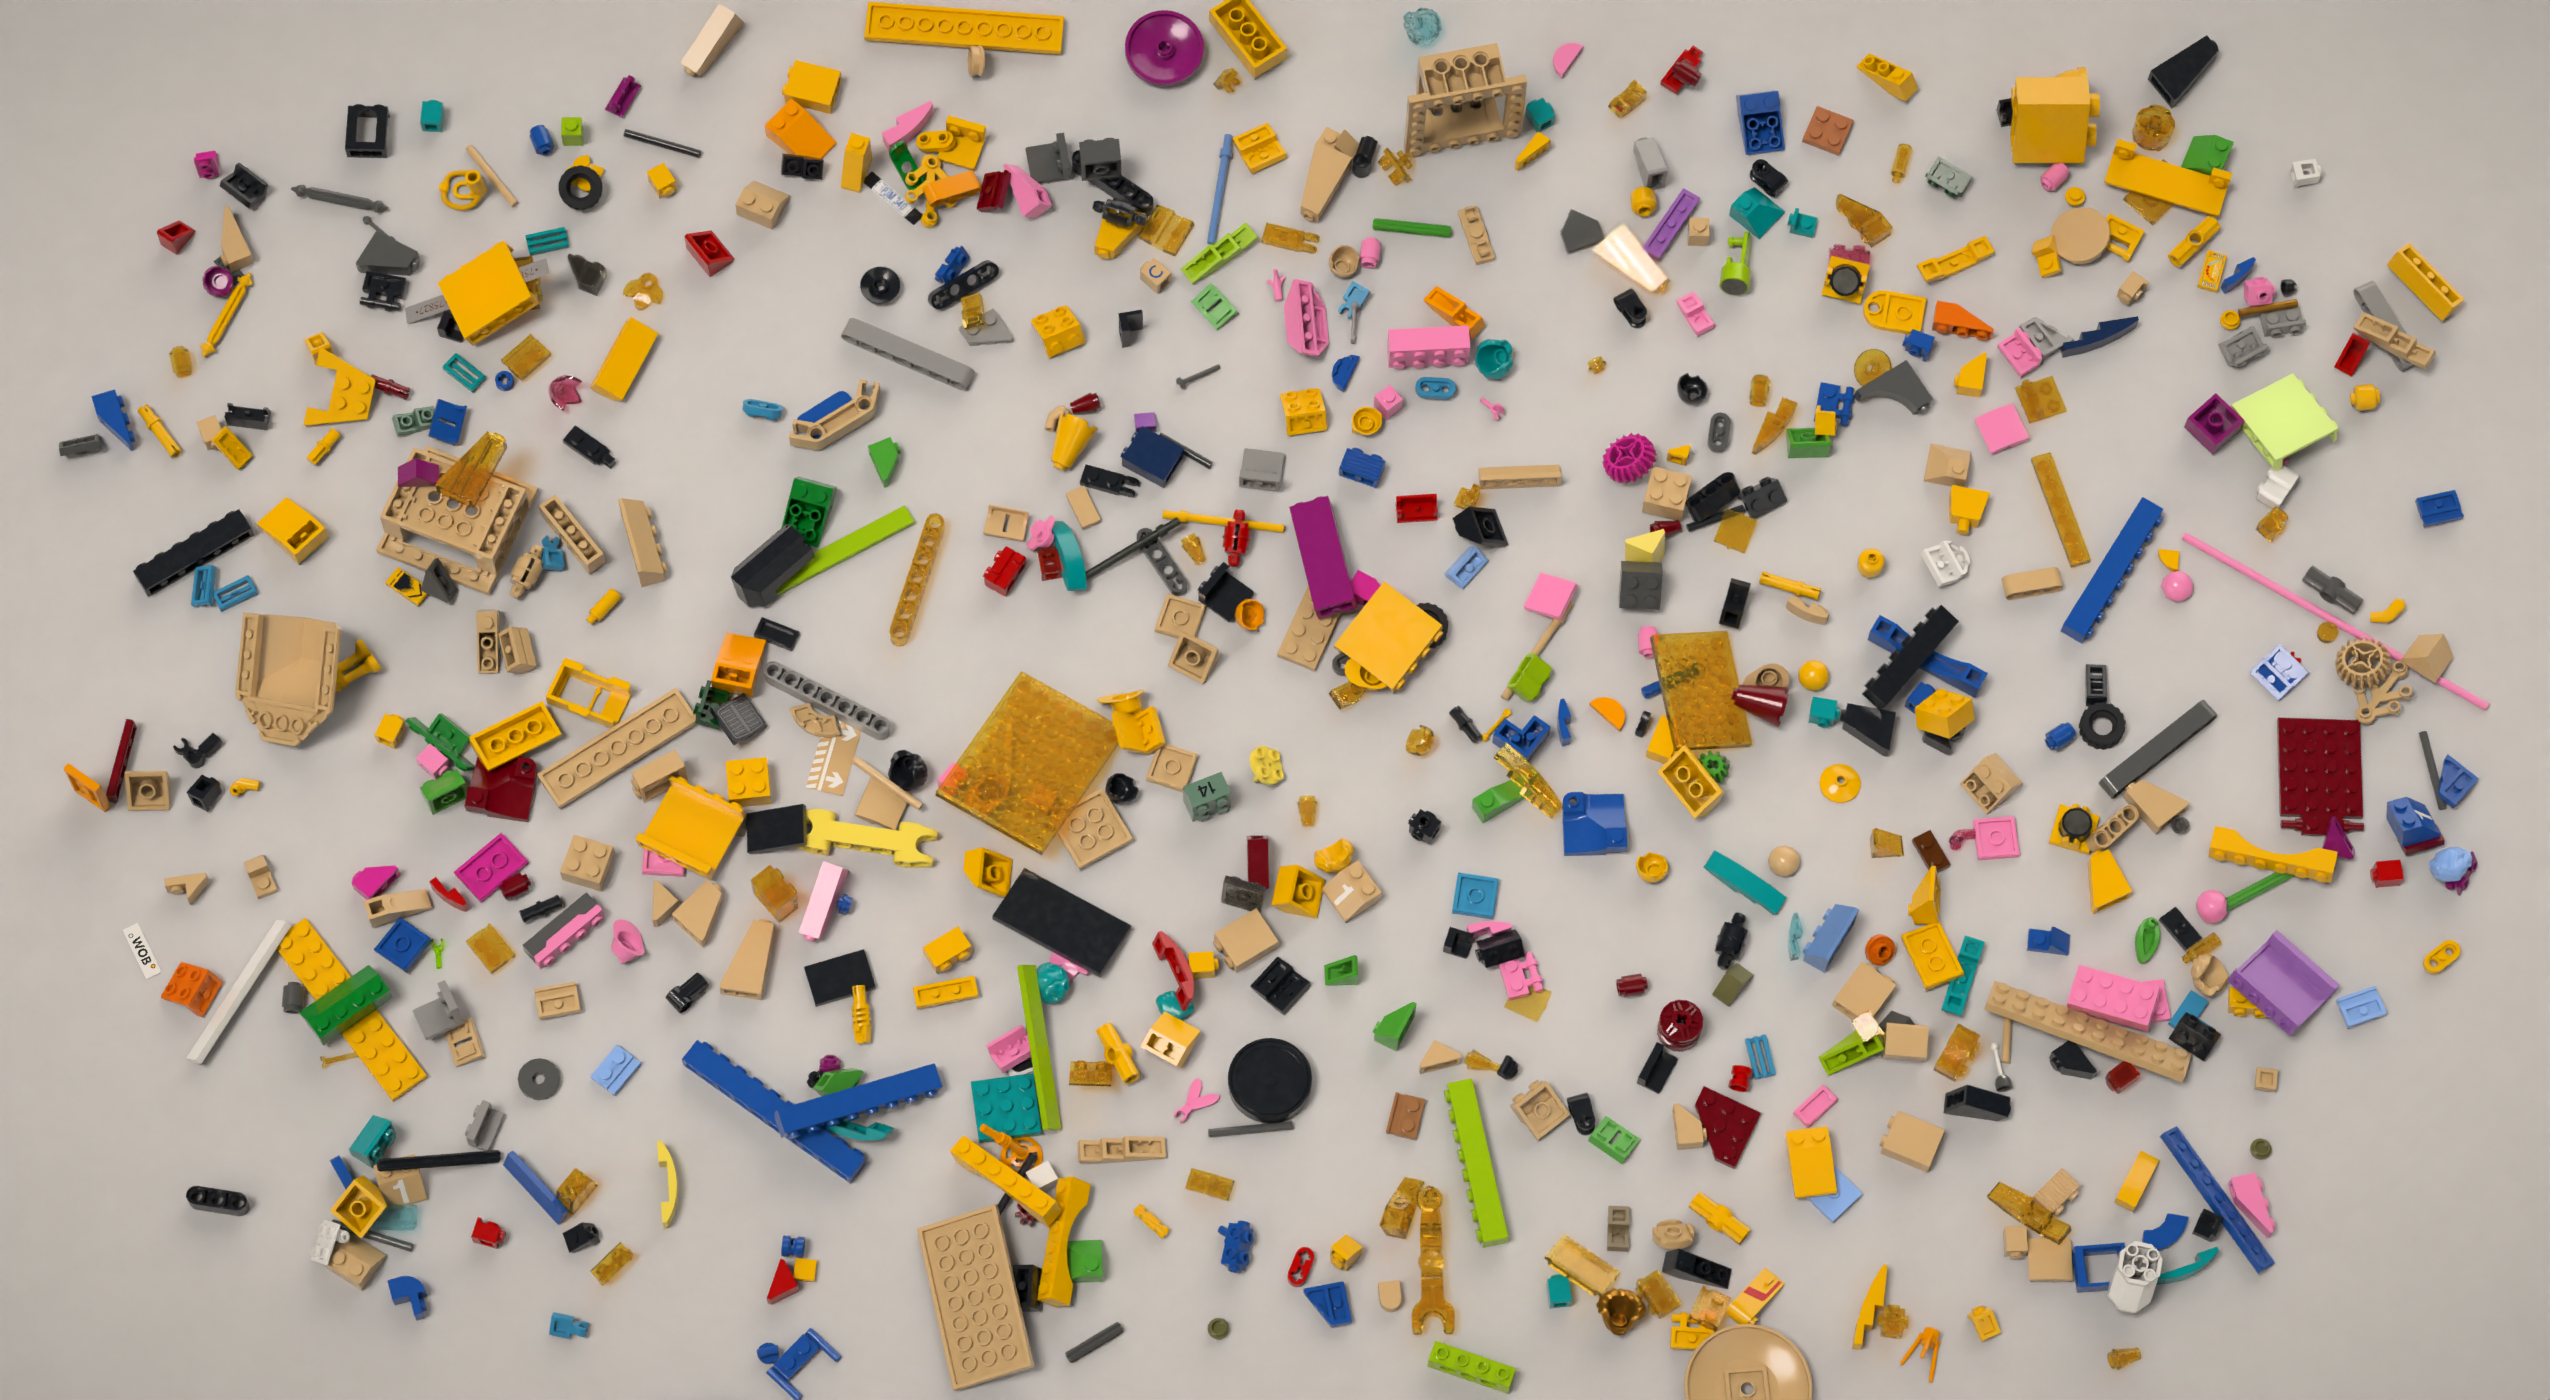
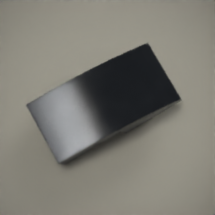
M782 154L781 175L822 180L824 160L802 155Z

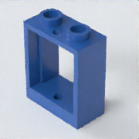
M2125 1243L2074 1246L2072 1261L2077 1293L2107 1291L2109 1288V1282H2087L2084 1256L2117 1254L2118 1258L2119 1252L2125 1248Z

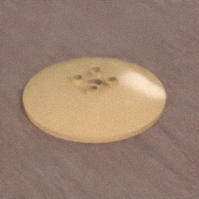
M1739 1324L1716 1331L1697 1347L1686 1368L1684 1395L1685 1400H1811L1812 1380L1803 1355L1788 1338L1764 1326ZM1744 1384H1749L1753 1388V1393L1746 1395L1741 1391V1387Z

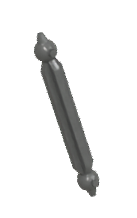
M305 185L291 187V190L300 197L306 195L311 199L364 210L373 209L374 212L388 210V207L382 201L373 202L368 198L314 187L306 188Z

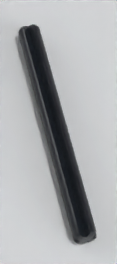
M499 1150L387 1158L377 1161V1170L381 1172L498 1163L501 1160Z

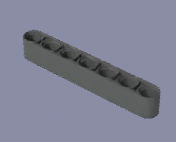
M2201 700L2104 776L2098 784L2112 799L2116 798L2125 791L2129 784L2139 780L2209 725L2217 717V713L2205 700Z

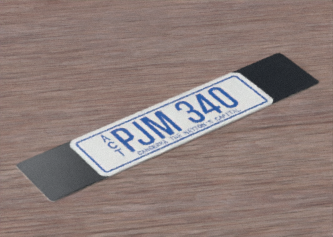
M870 172L865 177L864 184L912 225H915L921 219L923 214L906 202L901 195L874 172Z

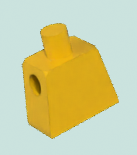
M1956 485L1951 486L1949 493V522L1958 524L1956 531L1958 534L1968 535L1969 527H1978L1990 492Z

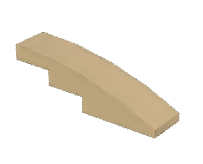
M2365 312L2362 313L2353 327L2355 331L2388 352L2425 370L2436 355L2435 350L2417 343V338L2400 332L2398 326Z
M1124 1136L1122 1139L1102 1138L1100 1141L1079 1140L1077 1142L1078 1163L1132 1162L1166 1158L1165 1137Z

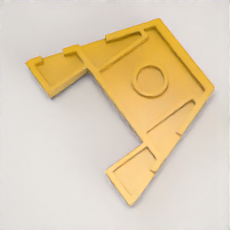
M320 348L316 366L337 370L328 411L307 407L303 425L368 419L376 379L326 349Z

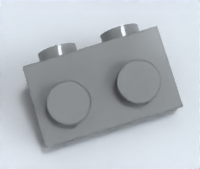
M2251 326L2218 344L2227 365L2236 367L2245 365L2250 357L2257 358L2263 355V350L2268 348L2267 344L2262 343L2255 326Z
M482 1100L480 1106L477 1105L474 1110V1121L472 1125H468L465 1136H467L466 1139L470 1146L489 1151L504 1114L492 1109L490 1102Z

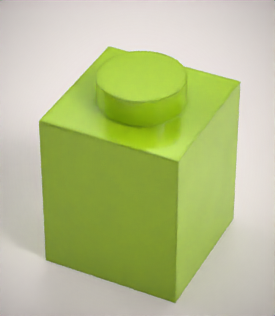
M562 117L561 137L563 146H583L584 127L582 117Z

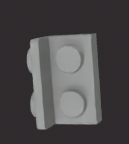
M2299 306L2259 314L2264 337L2271 336L2276 338L2287 333L2292 335L2299 334L2306 326V320L2302 319Z

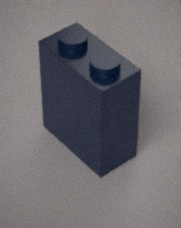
M1142 426L1139 432H1134L1130 446L1125 447L1120 456L1122 458V466L1164 488L1183 459L1184 448Z

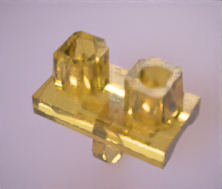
M1387 147L1383 151L1385 155L1381 157L1378 163L1384 171L1392 166L1396 168L1394 172L1388 175L1395 186L1404 180L1407 183L1410 182L1412 178L1403 166H1406L1407 169L1412 167L1410 163L1413 158L1412 154H1404L1401 150L1397 153L1399 159H1397L1394 153Z

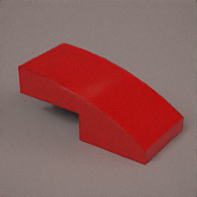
M437 877L429 881L433 891L446 903L464 912L469 910L467 902L456 888L447 892Z

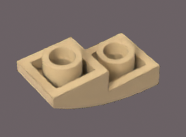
M1793 595L1787 601L1786 609L1794 615L1816 624L1825 625L1827 623L1829 614L1821 605L1817 606L1813 602L1807 607L1802 599L1795 598Z

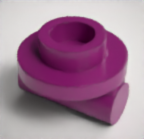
M826 1055L820 1059L819 1071L841 1070V1060L835 1055Z

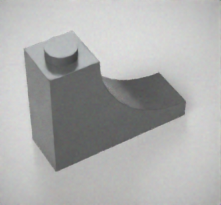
M1907 360L1857 389L1854 394L1857 402L1871 397L1893 399L1903 404L1913 415L1918 412L1920 414L1926 412L1933 400Z

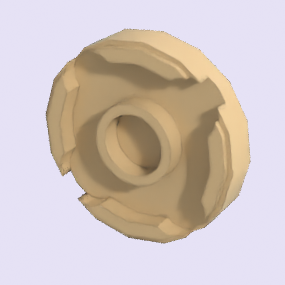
M1676 1219L1664 1220L1657 1223V1227H1653L1652 1238L1657 1245L1663 1248L1682 1249L1693 1243L1694 1229L1690 1224H1681V1221Z

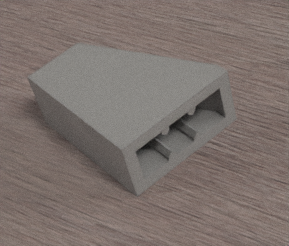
M1654 137L1638 139L1634 142L1633 152L1644 187H1649L1653 190L1665 188L1668 170Z

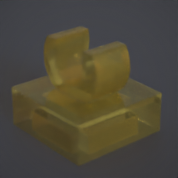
M1233 68L1226 69L1213 85L1218 90L1224 88L1226 92L1232 93L1234 90L1230 86L1231 82L1235 86L1240 84V81L1235 78L1238 73Z

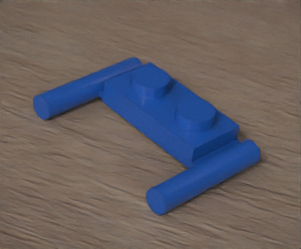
M809 1328L766 1373L794 1400H800L803 1395L788 1381L820 1348L835 1362H838L842 1356L812 1328Z

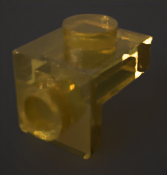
M1348 680L1347 683L1332 689L1329 695L1339 710L1357 703L1364 695L1365 689Z

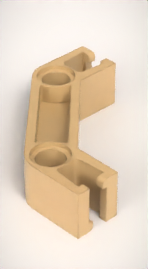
M860 379L855 399L815 423L794 419L792 424L793 431L790 432L789 436L790 446L820 450L871 420L876 412L880 395V383L874 382L872 396L869 397L863 395V391L866 392L867 381ZM862 406H869L866 410L860 409ZM797 431H798V432L806 433L807 435H806V436H802V435H794V434H797ZM814 435H821L819 439L812 438Z

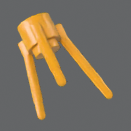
M1925 1327L1923 1333L1918 1334L1917 1339L1900 1361V1365L1906 1362L1920 1342L1923 1346L1920 1358H1924L1927 1350L1934 1347L1929 1373V1383H1932L1938 1348L1941 1343L1938 1339L1941 1333L1934 1328Z

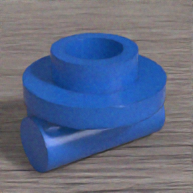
M773 1343L762 1344L757 1349L759 1360L764 1364L774 1363L779 1357L778 1345Z

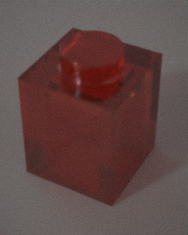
M2122 1061L2107 1073L2105 1077L2106 1084L2110 1090H2115L2117 1094H2120L2138 1080L2140 1073L2131 1063Z

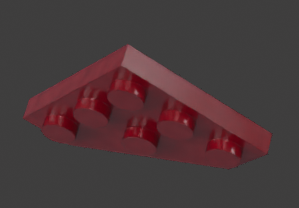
M1703 1086L1694 1107L1701 1120L1702 1128H1706L1707 1141H1709L1712 1154L1715 1161L1735 1169L1761 1112Z

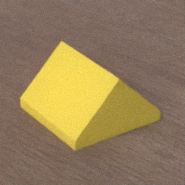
M1664 529L1625 540V561L1660 563L1665 555Z

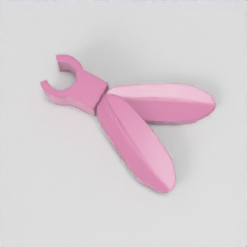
M1195 1079L1192 1082L1186 1104L1174 1113V1118L1178 1114L1184 1115L1180 1124L1186 1121L1187 1116L1192 1110L1211 1106L1219 1100V1095L1207 1094L1199 1097L1202 1087L1200 1079Z

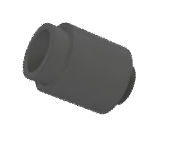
M288 982V985L283 986V1012L298 1014L303 1008L304 987L300 986V983Z

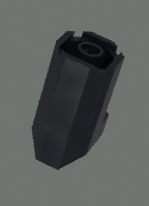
M792 525L783 526L734 568L731 580L738 598L748 607H754V605L766 607L778 597V588L815 557L812 547L809 544L805 545L804 540L806 539Z

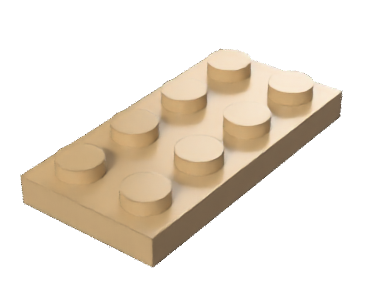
M1308 585L1277 653V657L1315 672L1342 611L1334 612L1333 616L1318 619Z

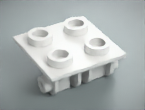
M324 1220L318 1229L317 1242L311 1250V1260L328 1265L335 1241L340 1243L348 1242L350 1238L349 1233L340 1229V1224Z

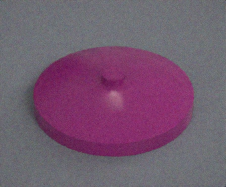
M1161 10L1148 13L1131 26L1126 36L1125 56L1129 67L1136 76L1152 85L1173 86L1186 81L1197 71L1203 59L1204 43L1198 27L1188 17L1178 12Z

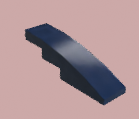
M2138 316L2099 322L2096 330L2081 332L2079 340L2064 342L2061 348L2062 358L2083 354L2120 339L2136 328L2139 321Z

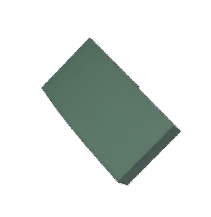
M434 406L415 408L412 413L393 415L392 421L397 436L430 429L435 411Z

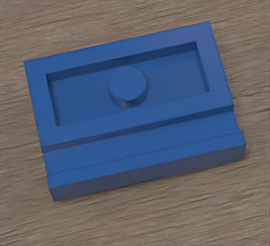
M2455 490L2420 497L2415 501L2424 528L2461 520L2464 517Z

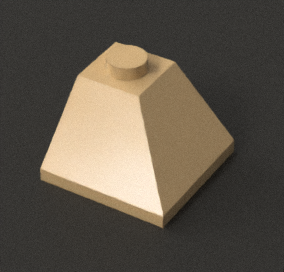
M1930 444L1924 482L1949 487L1952 485L1964 487L1969 467L1970 451Z

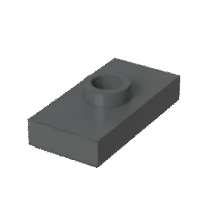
M99 434L59 443L60 456L75 453L82 455L89 450L101 448Z

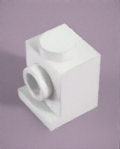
M2316 159L2292 162L2289 170L2294 188L2318 183L2319 178L2322 176L2321 167L2317 165Z

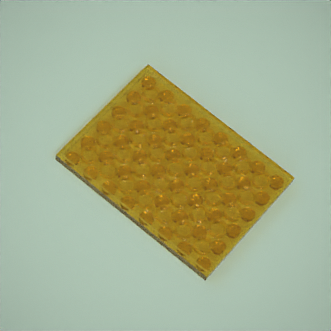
M1021 671L939 786L935 796L1042 855L1119 745L1115 727L1112 721Z

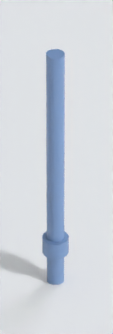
M1225 134L1223 148L1220 149L1219 157L1221 161L1207 244L1214 245L1228 161L1232 155L1231 143L1233 136L1231 134Z

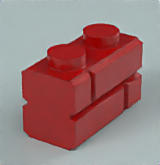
M1005 546L1003 551L999 550L994 557L995 563L992 568L988 567L983 575L986 587L995 590L1003 596L1007 595L1027 564L1025 556Z

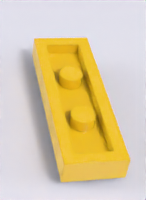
M975 976L913 987L917 1009L978 998Z

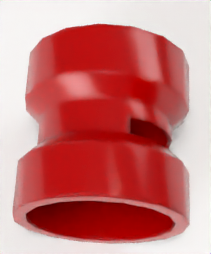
M1742 1065L1732 1066L1731 1074L1733 1076L1729 1081L1728 1087L1734 1091L1748 1092L1750 1086L1748 1080L1751 1078L1753 1070Z

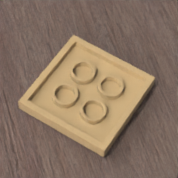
M1103 788L1049 816L1050 823L1079 870L1133 841L1131 834Z

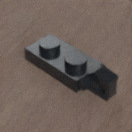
M576 425L563 439L565 445L594 465L603 463L611 469L616 463L615 458L609 454L610 450L605 445Z

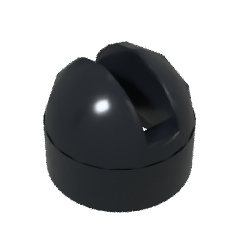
M2292 279L2282 280L2280 284L2282 294L2284 296L2294 294L2297 288H2294V285H2297L2296 282Z

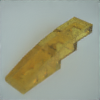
M1508 743L1496 753L1494 759L1509 770L1506 776L1522 788L1520 794L1552 819L1562 808V803L1539 772Z
M1998 1182L1987 1195V1198L2004 1212L2058 1245L2072 1231L2069 1224L2054 1218L2051 1211L2035 1204L2034 1198L2006 1184Z

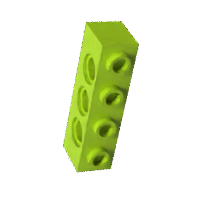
M1438 1341L1434 1342L1427 1367L1506 1394L1509 1393L1516 1371L1514 1367Z

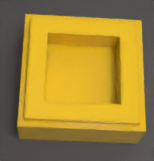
M796 1258L793 1274L794 1280L815 1282L817 1260Z

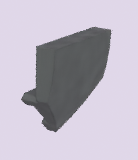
M1570 210L1565 224L1560 231L1567 253L1605 240L1597 220L1575 210Z

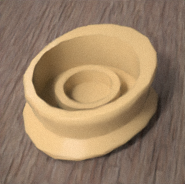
M981 45L970 46L968 51L969 76L979 75L982 77L985 67L984 49Z

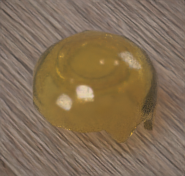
M1420 725L1421 729H1413L1406 742V751L1415 756L1426 755L1432 749L1435 740L1433 730L1427 726Z

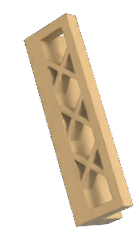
M1559 465L1479 468L1478 470L1480 490L1560 486L1562 477Z

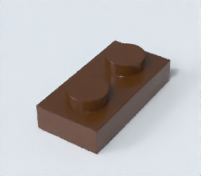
M1931 830L1912 838V843L1928 870L1931 866H1936L1937 873L1950 867V862Z

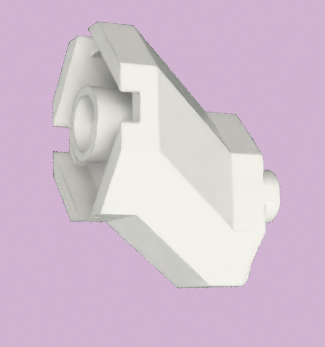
M2135 1241L2119 1252L2107 1294L2118 1311L2135 1314L2151 1303L2163 1261L2159 1251L2152 1244Z

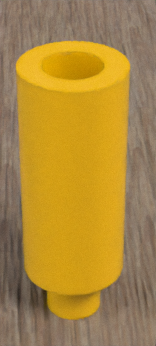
M610 588L590 609V615L586 621L591 625L595 621L600 622L621 599L618 592Z

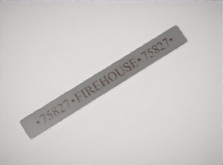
M546 258L519 267L525 282L549 274ZM444 295L405 308L407 323L410 324L449 310L450 308Z

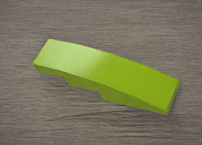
M1245 222L1232 234L1227 233L1214 245L1210 244L1184 265L1181 270L1190 282L1195 284L1231 261L1259 238Z

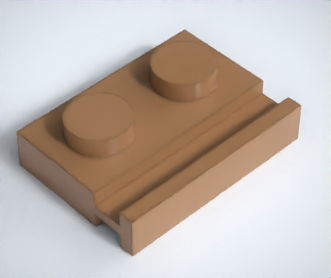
M1396 1092L1386 1134H1394L1398 1137L1416 1140L1425 1099L1406 1094L1402 1095Z

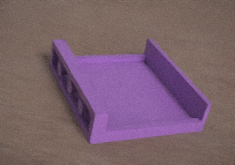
M2278 930L2238 969L2236 968L2227 980L2289 1036L2315 1013L2339 987L2335 980Z

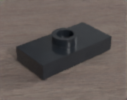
M2176 906L2159 919L2160 923L2185 952L2202 939Z

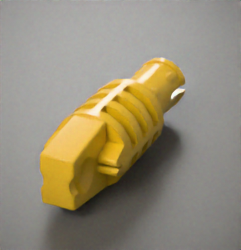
M865 985L852 986L854 1005L851 1007V1011H853L851 1014L853 1017L852 1023H854L852 1026L856 1044L871 1042V1018L869 1017L870 1006L866 1003Z

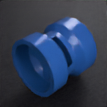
M783 1235L781 1256L789 1257L790 1255H795L796 1258H803L805 1237L791 1238V1236Z

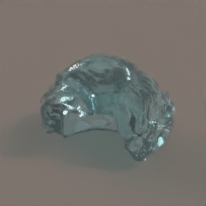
M1419 8L1416 12L1409 11L1403 16L1404 28L1407 31L1408 39L1413 44L1429 45L1435 41L1442 30L1440 17L1433 9Z

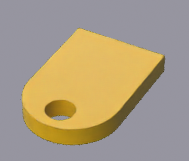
M1885 290L1876 291L1868 296L1863 308L1864 318L1870 326L1879 330L1907 335L1911 334L1912 329L1921 332L1926 298ZM1876 305L1879 311L1871 312L1868 307Z

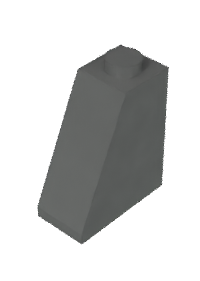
M376 231L357 260L356 266L360 273L369 271L387 275L410 276L413 270L416 271L419 267L420 258L418 251Z

